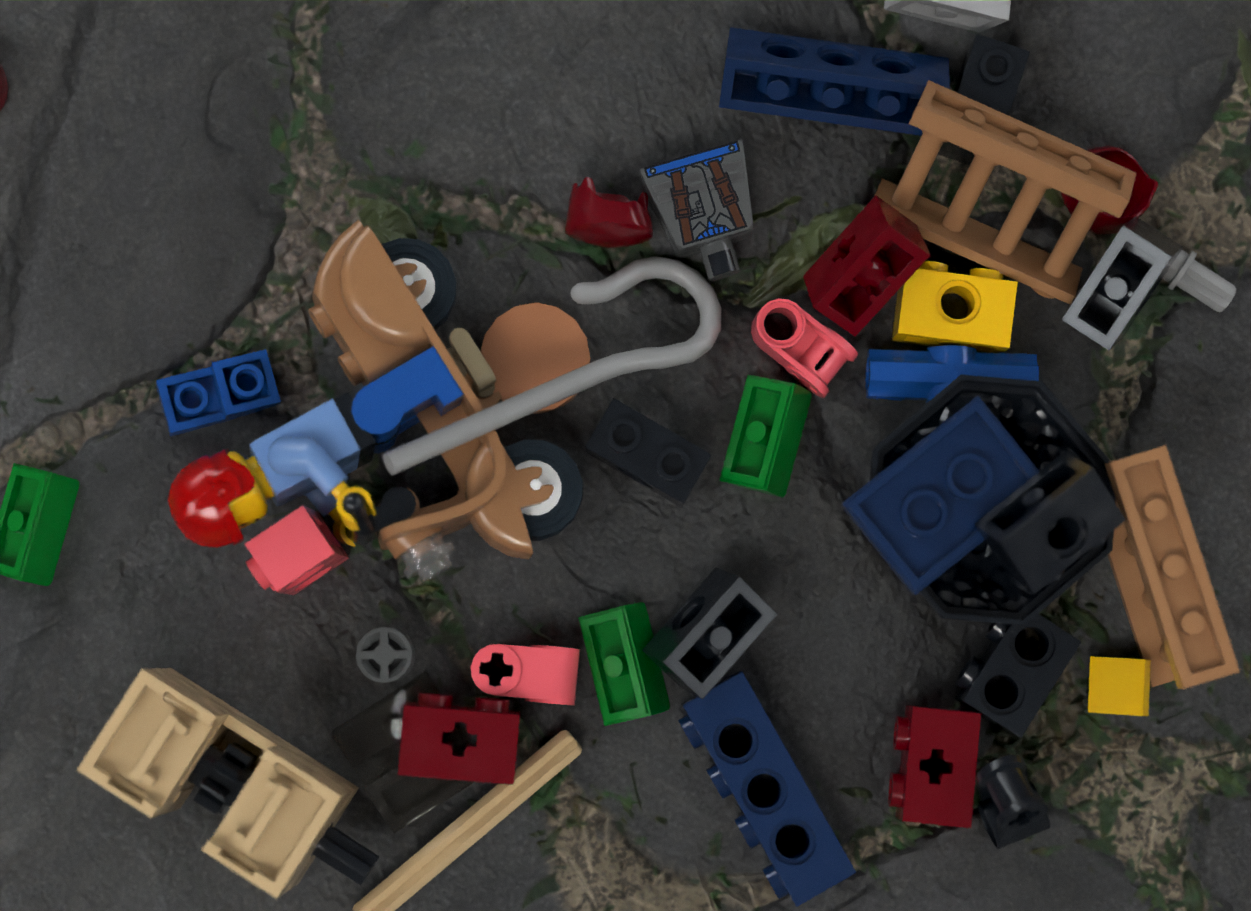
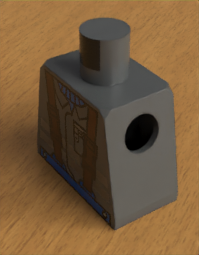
M742 140L640 169L642 190L647 193L648 202L677 259L701 253L709 281L720 280L739 273L741 270L733 244L751 238L753 232V217Z

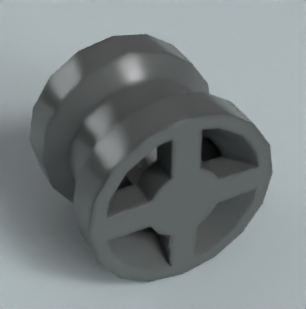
M385 626L374 628L366 633L358 643L356 651L357 664L364 676L380 683H390L403 679L413 669L417 656L415 644L407 633L397 628Z

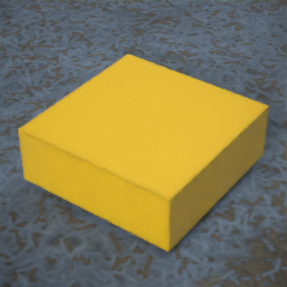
M1090 656L1088 713L1149 716L1151 660Z

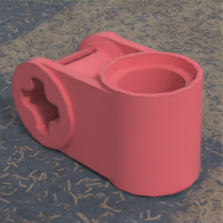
M778 298L769 301L758 311L752 322L751 334L756 345L782 365L802 386L821 398L827 396L829 393L827 385L846 361L853 362L858 356L856 349L834 330L821 324L798 306L797 303L789 299ZM781 313L790 320L792 335L789 339L783 341L775 340L767 334L764 327L767 315ZM828 352L829 356L818 370H815L816 364Z
M505 644L487 645L480 649L473 657L471 677L479 689L493 696L525 698V701L575 706L580 649L546 645H530V647ZM493 654L503 655L504 664L513 667V673L511 677H502L500 686L494 687L490 685L489 676L480 674L481 664L491 663Z

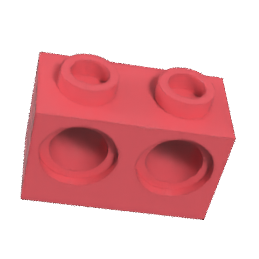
M304 505L245 543V546L253 556L246 561V564L264 590L270 587L274 592L296 595L349 559V556L321 514Z

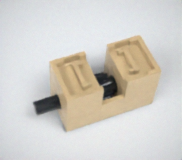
M172 668L141 669L77 769L78 772L150 818L180 809L195 786L199 787L200 790L193 801L213 814L217 815L218 812L221 814L227 805L230 807V810L213 837L206 842L201 851L276 899L299 884L315 857L359 885L363 884L380 857L335 828V825L359 787Z

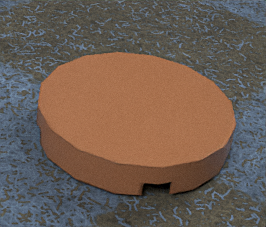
M537 302L515 306L497 317L484 335L481 348L482 355L496 377L493 393L499 391L502 396L501 401L591 362L587 337L577 321L558 307ZM577 394L570 396L564 400H561L555 404H552L548 407H545L532 414H540L551 410H556L560 406H564L565 404L572 401Z

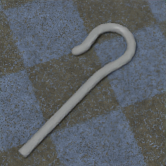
M658 256L634 260L603 280L577 283L571 289L573 301L578 304H599L615 299L641 281L654 278L671 280L684 287L695 299L700 311V325L695 334L685 342L662 347H643L609 355L383 454V461L391 475H395L620 375L648 369H665L696 361L712 349L721 331L722 308L714 288L694 268L679 260Z

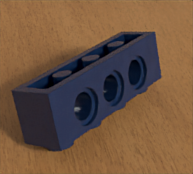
M730 27L719 107L922 136L923 132L921 129L910 125L909 122L928 80L950 89L949 58Z
M742 671L717 683L703 700L695 696L682 703L687 715L678 721L694 750L705 745L715 765L706 769L721 798L724 799L732 794L743 814L735 818L734 821L750 849L761 844L771 864L762 870L778 899L789 894L796 907L856 873ZM731 724L743 725L750 735L748 749L738 756L726 755L719 747L718 740L721 731ZM759 774L773 776L778 784L777 796L767 805H756L747 796V786L750 780ZM796 824L803 827L805 831L806 842L804 847L798 853L792 855L779 852L775 844L778 831L786 825Z

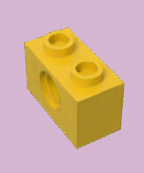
M925 261L898 290L891 341L926 346H968L976 348L978 353L1005 352L1010 348L1018 282L1003 280V274L998 270L974 268L970 269V275L949 273L948 265L944 263ZM949 293L961 296L966 301L968 307L966 318L953 319L947 316L941 306L942 296Z

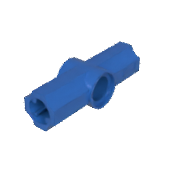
M956 345L928 347L927 351L869 349L865 369L866 399L895 401L926 400L925 403H928L960 375L1039 381L1037 354L977 353L976 348Z

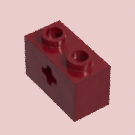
M875 195L803 275V279L813 308L853 336H856L928 259L930 253L917 224Z
M418 693V702H407L404 705L398 775L514 785L520 711L509 710V700L478 697L475 698V707L453 706L452 695ZM457 722L467 723V733L477 735V742H468L465 751L462 752L454 750V741L444 739V733L453 732Z
M906 705L905 717L896 716L893 732V749L902 751L900 773H891L888 787V806L897 807L896 818L905 822L971 828L981 713ZM932 749H935L936 758L945 761L944 771H935L933 781H929V773L920 770L919 764L921 759H930Z

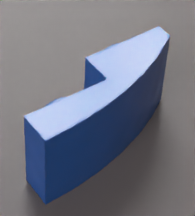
M266 349L212 362L211 367L156 380V387L170 437L236 419L281 403Z

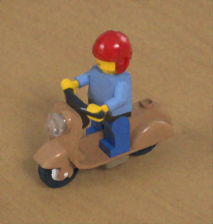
M356 220L337 237L326 252L314 283L312 300L315 306L308 309V312L322 337L326 339L332 335L341 348L343 354L337 358L353 386L362 382L364 387L356 394L354 400L350 393L347 392L249 444L251 457L247 459L238 452H229L228 449H224L210 457L204 455L194 460L179 472L171 484L168 503L173 520L188 540L201 547L220 548L230 544L235 546L244 541L241 529L266 516L268 512L266 500L272 498L278 507L303 495L310 500L323 517L331 516L334 520L333 533L339 542L355 547L356 545L353 542L364 545L378 538L381 550H389L395 560L402 558L407 567L403 571L407 579L419 575L423 583L453 565L448 556L456 548L452 542L446 543L443 536L463 529L472 524L475 531L489 546L508 556L529 560L533 555L531 541H541L558 535L575 519L582 503L583 481L576 463L562 448L545 440L526 439L503 447L496 430L441 454L453 474L459 489L457 495L449 500L420 508L419 499L412 490L403 487H393L383 495L381 504L375 507L366 490L360 487H349L345 483L349 478L346 474L371 462L374 453L378 454L387 451L394 445L400 433L421 422L427 434L491 407L499 403L502 398L499 391L493 393L496 377L469 332L463 328H456L451 331L449 342L452 347L446 349L435 331L447 321L456 302L457 280L448 259L436 247L419 239L398 238L381 244L368 225L364 227L359 220Z

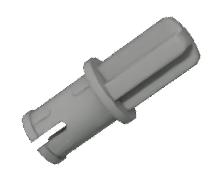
M1181 250L1163 277L1169 283L1167 288L1173 290L1177 286L1216 312L1225 310L1236 294V287L1194 260L1197 255L1196 252L1191 251L1188 254Z

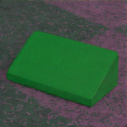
M747 375L719 481L772 496L785 497L811 402V392L796 383Z
M16 463L13 464L0 509V575L37 585L50 586L79 489V481L77 479Z
M639 602L578 617L604 726L668 711L670 709V702L662 669L642 651L653 638L645 603Z

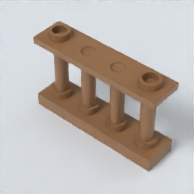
M928 80L909 122L910 125L921 129L923 134L899 184L896 185L882 178L875 195L917 224L923 239L989 269L998 270L1001 274L1031 287L1037 294L1043 297L1056 298L1071 305L1076 296L1083 268L1071 262L1099 212H1107L1120 218L1130 201L1136 172ZM943 142L953 143L973 152L975 155L949 208L918 195ZM997 165H1002L1027 178L1000 231L969 217L994 167ZM1053 188L1076 198L1079 202L1052 252L1048 253L1020 239L1046 190Z
M1166 445L1106 463L1105 467L1116 497V505L1126 519L1114 530L1113 551L1107 556L1140 658L1151 660L1150 687L1175 681L1178 689H1186L1240 672Z

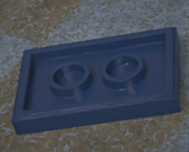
M977 396L840 505L914 596L985 540L974 523L1036 475L1039 470L980 397Z

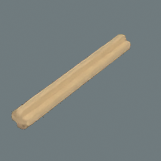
M560 731L515 769L514 785L497 784L359 900L352 910L395 911L576 759L582 752L581 745L569 731Z

